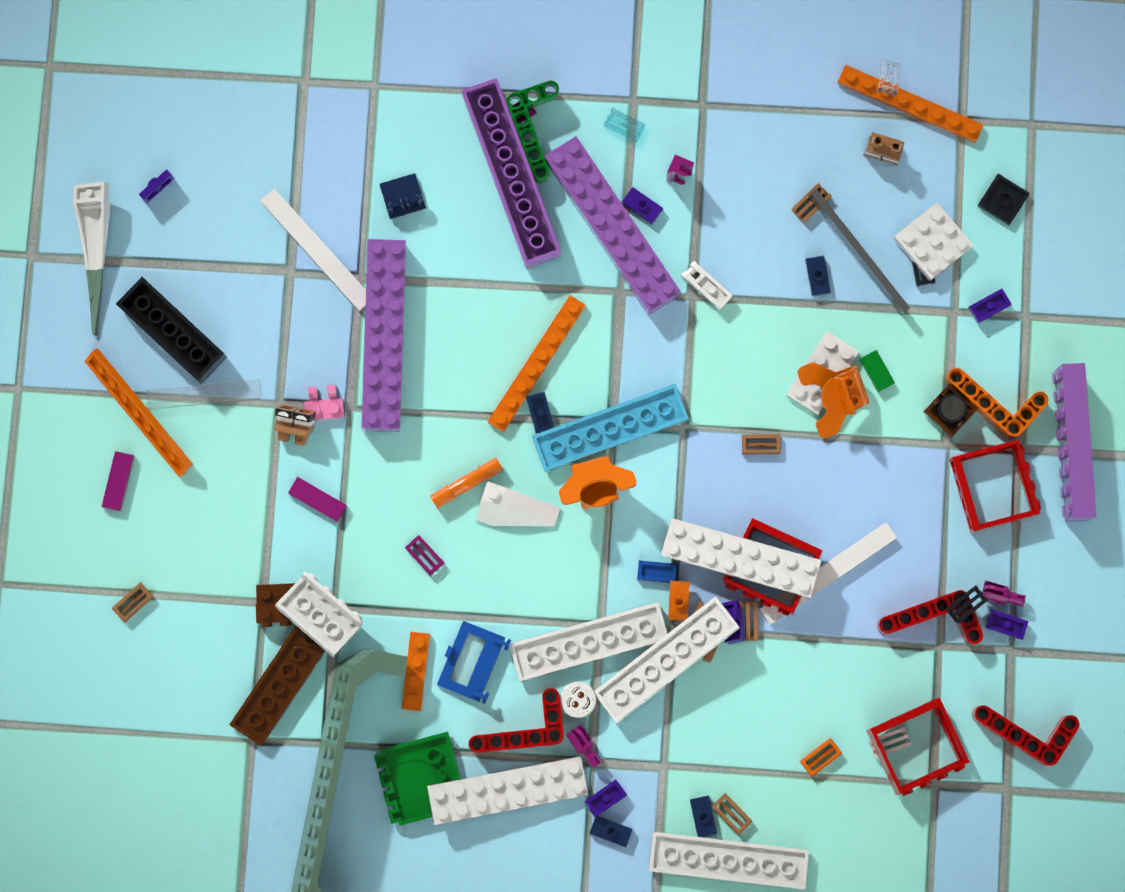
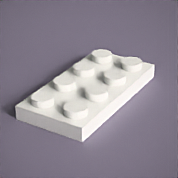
M827 331L806 364L815 362L837 372L849 367L859 351ZM797 376L786 396L817 416L824 407L821 401L822 388L814 384L803 386Z

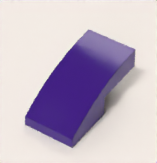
M734 600L721 603L740 627L725 639V643L733 644L745 641L744 620L739 601Z

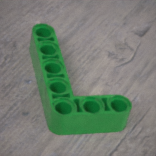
M552 80L514 92L507 97L506 102L534 180L539 184L547 181L549 168L527 109L551 102L558 97L559 85ZM553 87L556 92L553 95H549L545 89ZM535 93L538 99L531 101L528 99V95ZM513 99H517L520 102V105L518 107L511 106L510 101ZM518 117H524L527 122L523 125H520L517 123L516 119ZM529 134L533 137V140L525 142L522 137ZM536 152L539 154V158L532 160L529 154ZM541 169L545 171L546 175L543 178H539L535 172Z

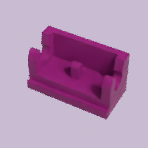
M675 154L667 171L666 181L670 182L671 180L684 185L685 181L680 180L678 176H691L694 162Z

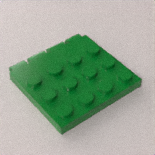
M448 731L380 749L381 754L374 755L377 769L385 767V771L378 772L382 788L390 787V790L383 791L386 806L394 805L395 809L388 810L391 824L399 822V826L433 817L427 786L461 780Z

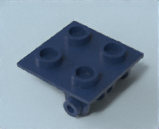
M415 173L379 184L390 219L426 209Z

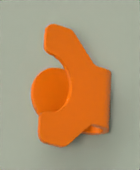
M811 362L801 366L797 371L800 383L803 386L814 384L822 388L821 401L827 411L816 422L818 434L822 438H828L837 434L840 431L846 414L853 415L856 409L870 402L857 366H850L834 372L822 365Z
M604 456L571 465L573 474L559 490V496L563 505H570L580 501L582 509L602 507L619 500L617 488L620 491L631 489L637 485L632 471L611 464L609 457Z

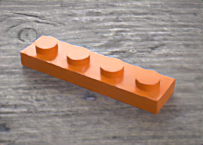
M410 632L401 709L421 711L430 634Z

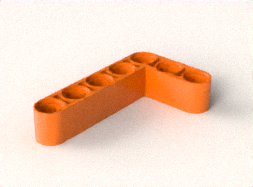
M953 368L946 375L945 379L947 385L950 383L978 408L977 412L1008 439L1018 437L1047 406L1049 401L1046 393L1036 392L1012 415L962 369ZM951 374H957L960 377V381H952ZM965 387H972L974 395L967 394ZM1035 397L1042 399V406L1035 404ZM980 399L987 400L988 408H983L980 405ZM1022 411H1027L1030 414L1029 420L1023 419ZM995 412H1000L1002 414V421H998L995 419ZM1009 425L1016 426V434H1012L1009 431Z

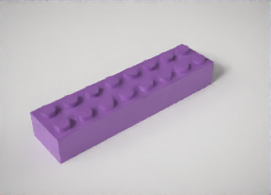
M1085 363L1061 364L1054 370L1055 373H1052V382L1056 385L1053 399L1054 403H1057L1055 421L1058 422L1059 429L1056 430V439L1060 441L1057 455L1058 460H1061L1059 478L1063 481V487L1060 488L1061 498H1064L1062 517H1065V522L1089 521L1097 516Z

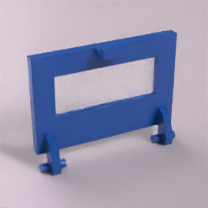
M463 621L453 646H448L445 653L447 661L437 685L478 702L482 698V703L486 704L490 693L486 692L483 695V692L502 646L504 645V650L507 651L511 640L508 639L505 642V637Z

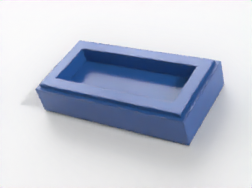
M639 560L637 580L663 583L676 581L677 564Z

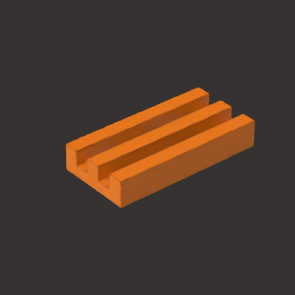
M829 738L799 762L812 777L839 757L842 752L834 741ZM828 744H831L832 747H830L828 750H826L824 753H822L808 765L806 764L807 760H809L811 757L817 754ZM833 750L837 752L813 771L810 769Z

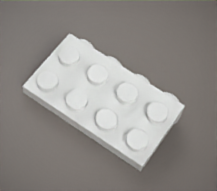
M304 572L293 587L275 604V607L334 657L362 627V617L357 612H352L348 609L347 604L342 599H337L333 596V592L327 586L323 587L318 583V579L313 574Z

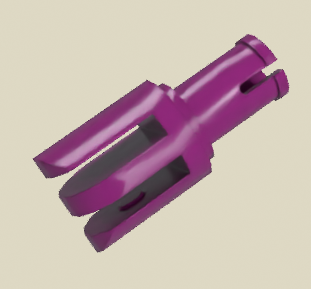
M987 580L984 581L982 593L988 601L1001 605L1008 602L1020 607L1024 606L1026 595L1011 592L1008 586Z
M582 724L566 734V737L577 753L585 756L591 768L602 762L593 749V740Z

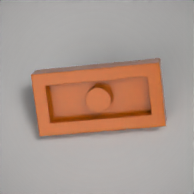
M670 581L668 620L685 621L688 618L689 581Z

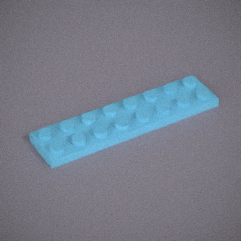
M673 384L532 436L543 469L545 472L685 422L689 418L677 386Z

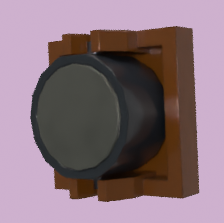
M949 383L923 413L952 438L978 408Z

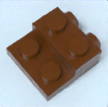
M295 583L256 585L257 624H261V627H272V623H280V626H292V621L275 607V604Z

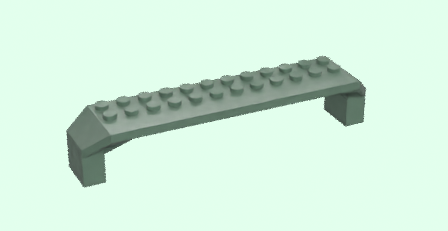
M363 649L335 665L291 892H322L318 886V880L356 687L376 672L404 676L407 656Z

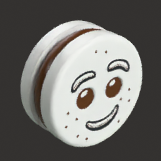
M573 682L563 689L560 696V704L567 715L573 718H583L594 710L596 695L588 684Z

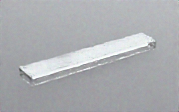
M260 380L145 390L148 410L262 399Z

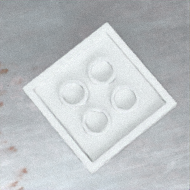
M938 203L934 204L893 238L930 281L974 246Z

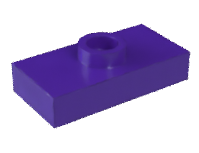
M166 169L157 178H152L148 182V186L139 193V196L147 204L175 178Z
M634 187L630 189L622 200L624 206L650 224H653L663 211V207Z
M1002 288L968 308L977 324L1010 307L1012 304Z
M991 609L985 628L1023 640L1029 621Z
M615 779L585 800L584 803L594 818H596L625 798L627 794L617 779Z

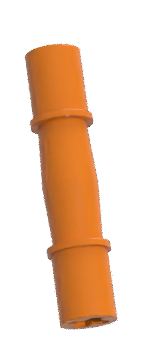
M496 457L449 486L447 484L442 489L431 494L430 497L436 508L438 509L451 500H455V497L503 471Z

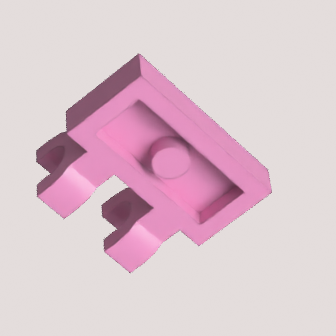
M327 385L329 399L318 400L317 388L308 387L310 401L304 402L305 409L316 411L315 420L345 417L343 398H337V388L335 385Z

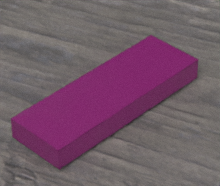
M115 451L101 507L116 511L122 510L134 455Z
M298 476L288 491V494L336 522L339 521L347 507L346 504Z

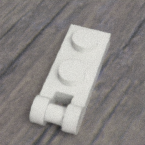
M693 261L689 265L690 268L684 271L681 277L717 309L721 310L733 295ZM698 273L700 276L695 280L692 276Z

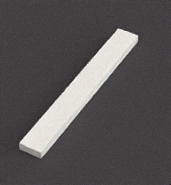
M274 188L260 200L261 203L356 309L361 312L366 304V289Z
M885 522L821 566L812 596L895 540L897 537L889 525ZM785 591L774 599L791 607L796 594ZM802 596L799 605L809 598ZM763 606L759 609L770 625L784 616L774 606H771V608Z

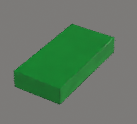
M877 350L859 359L877 393L895 384Z

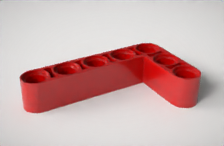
M958 590L885 616L877 622V629L881 634L887 635L947 614L946 610L940 611L937 609V602L943 601L947 608L955 602L957 594L962 596L966 592ZM968 596L967 598H965L962 605H956L953 609H951V611H953L954 613L957 609H959L966 602H968L970 600V597ZM970 604L962 612L956 615V617L959 619L962 616V614L969 611L973 607V605ZM920 607H923L927 610L928 614L926 618H923L918 614V610ZM974 611L970 615L971 620L969 623L962 621L958 624L963 640L968 645H976L983 639V632ZM902 614L909 616L908 624H903L900 621ZM884 620H887L891 623V629L889 631H886L882 628V622ZM970 631L977 633L978 638L976 641L969 639Z
M548 688L542 694L545 728L475 735L468 742L469 749L475 753L560 744L564 739L559 692L554 688ZM550 691L557 695L556 700L552 703L548 702L545 698L546 694ZM550 711L558 713L559 718L557 721L551 722L548 720L547 715ZM554 730L559 731L561 734V738L556 742L551 741L549 737L550 733ZM534 732L541 735V741L537 744L532 743L530 740V736ZM515 734L520 735L522 738L521 744L517 746L511 743V737ZM496 736L502 739V745L498 748L493 747L491 743L492 739ZM477 738L483 742V746L479 750H475L472 747L473 740Z
M980 705L972 711V718L975 722L1044 766H1053L1059 761L1080 726L1076 716H1063L1044 743L988 706ZM979 709L986 711V718L984 720L978 718L977 712ZM997 719L1003 723L1001 730H996L994 727V722ZM1067 719H1071L1073 722V727L1070 730L1065 727ZM1013 730L1019 732L1020 737L1017 741L1011 738ZM1057 735H1060L1063 739L1061 746L1055 744L1054 739ZM1030 741L1036 744V749L1033 752L1029 751L1027 747ZM1046 752H1050L1053 755V759L1049 763L1044 759Z

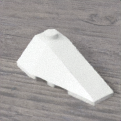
M487 481L476 520L492 526L555 527L561 508Z

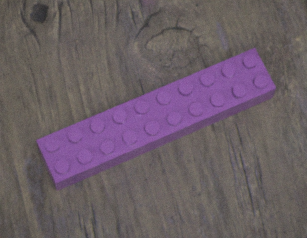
M497 78L461 90L464 103L525 268L529 269L562 257L559 244Z
M577 136L545 155L544 157L549 169L647 315L650 316L679 297L680 289Z
M368 239L362 431L400 432L406 240Z

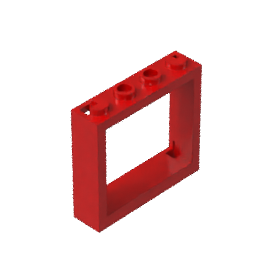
M1019 439L954 456L949 459L970 533L1041 514V503L1039 499H1036L1034 493L1036 485L1030 479V465L1028 462H1025V448H1023L1022 443L1020 444ZM1012 449L1030 511L979 524L962 462Z
M754 518L751 519L743 538L750 540L754 530L815 559L820 560L823 554V550ZM725 574L722 580L726 584L725 587L734 592L736 589L740 590L746 598L753 600L755 597L761 600L760 604L768 608L774 606L778 608L779 613L785 616L789 614L794 615L802 596L796 594L790 607L732 580L733 576Z
M940 697L866 730L896 795L902 794L904 797L914 792L913 788L919 786L921 789L930 785V780L937 778L939 781L948 777V772L952 770L955 773L965 768V764L970 762ZM934 709L957 761L900 786L877 734Z

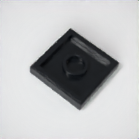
M997 174L977 206L1005 224L1010 225L1030 193L1002 175Z

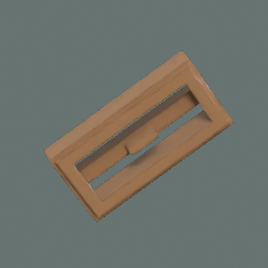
M819 183L791 209L804 223L818 211V208L815 206L805 217L802 215L814 204L812 201L800 211L797 210L809 199L808 195L814 189L819 190L820 194L825 196L824 199L826 201L832 197Z
M780 434L742 435V455L781 454ZM746 439H776V442L746 443ZM746 447H776L777 450H746Z
M140 582L113 606L112 610L126 623L154 596ZM142 589V592L121 611L118 610L135 593ZM147 595V597L142 602H140L132 611H130L125 617L123 616V614H125L143 596Z
M739 602L741 610L742 606H746L745 641H758L757 602ZM750 606H753V637H750Z
M726 793L711 806L738 835L753 822ZM724 799L747 821L745 824L723 802ZM719 804L741 826L740 829H738L717 807Z

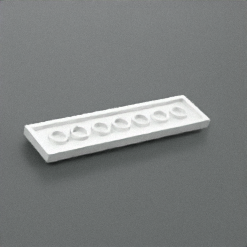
M671 518L661 552L663 557L807 598L812 596L821 564L819 559Z
M715 596L594 691L595 695L615 723H619L740 627Z
M659 602L514 642L509 646L519 682L655 644L667 635V630Z
M581 756L427 786L434 825L588 795Z
M653 832L649 871L805 890L809 850Z

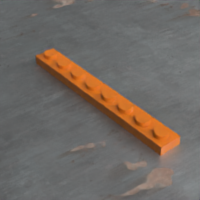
M845 65L837 82L842 86L976 143L984 125L848 65Z
M571 295L568 297L487 421L489 424L504 433L585 309L586 305Z
M98 348L93 350L84 362L179 477L183 476L193 463Z

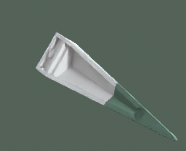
M105 181L74 185L73 205L87 275L92 334L97 336L111 204V202H108L109 183Z

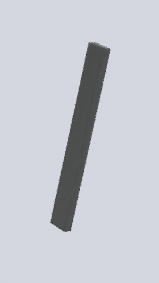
M817 189L810 192L808 195L810 200L901 315L910 309L908 304Z

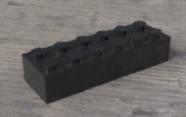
M143 277L116 303L126 315L200 384L227 358L224 352Z

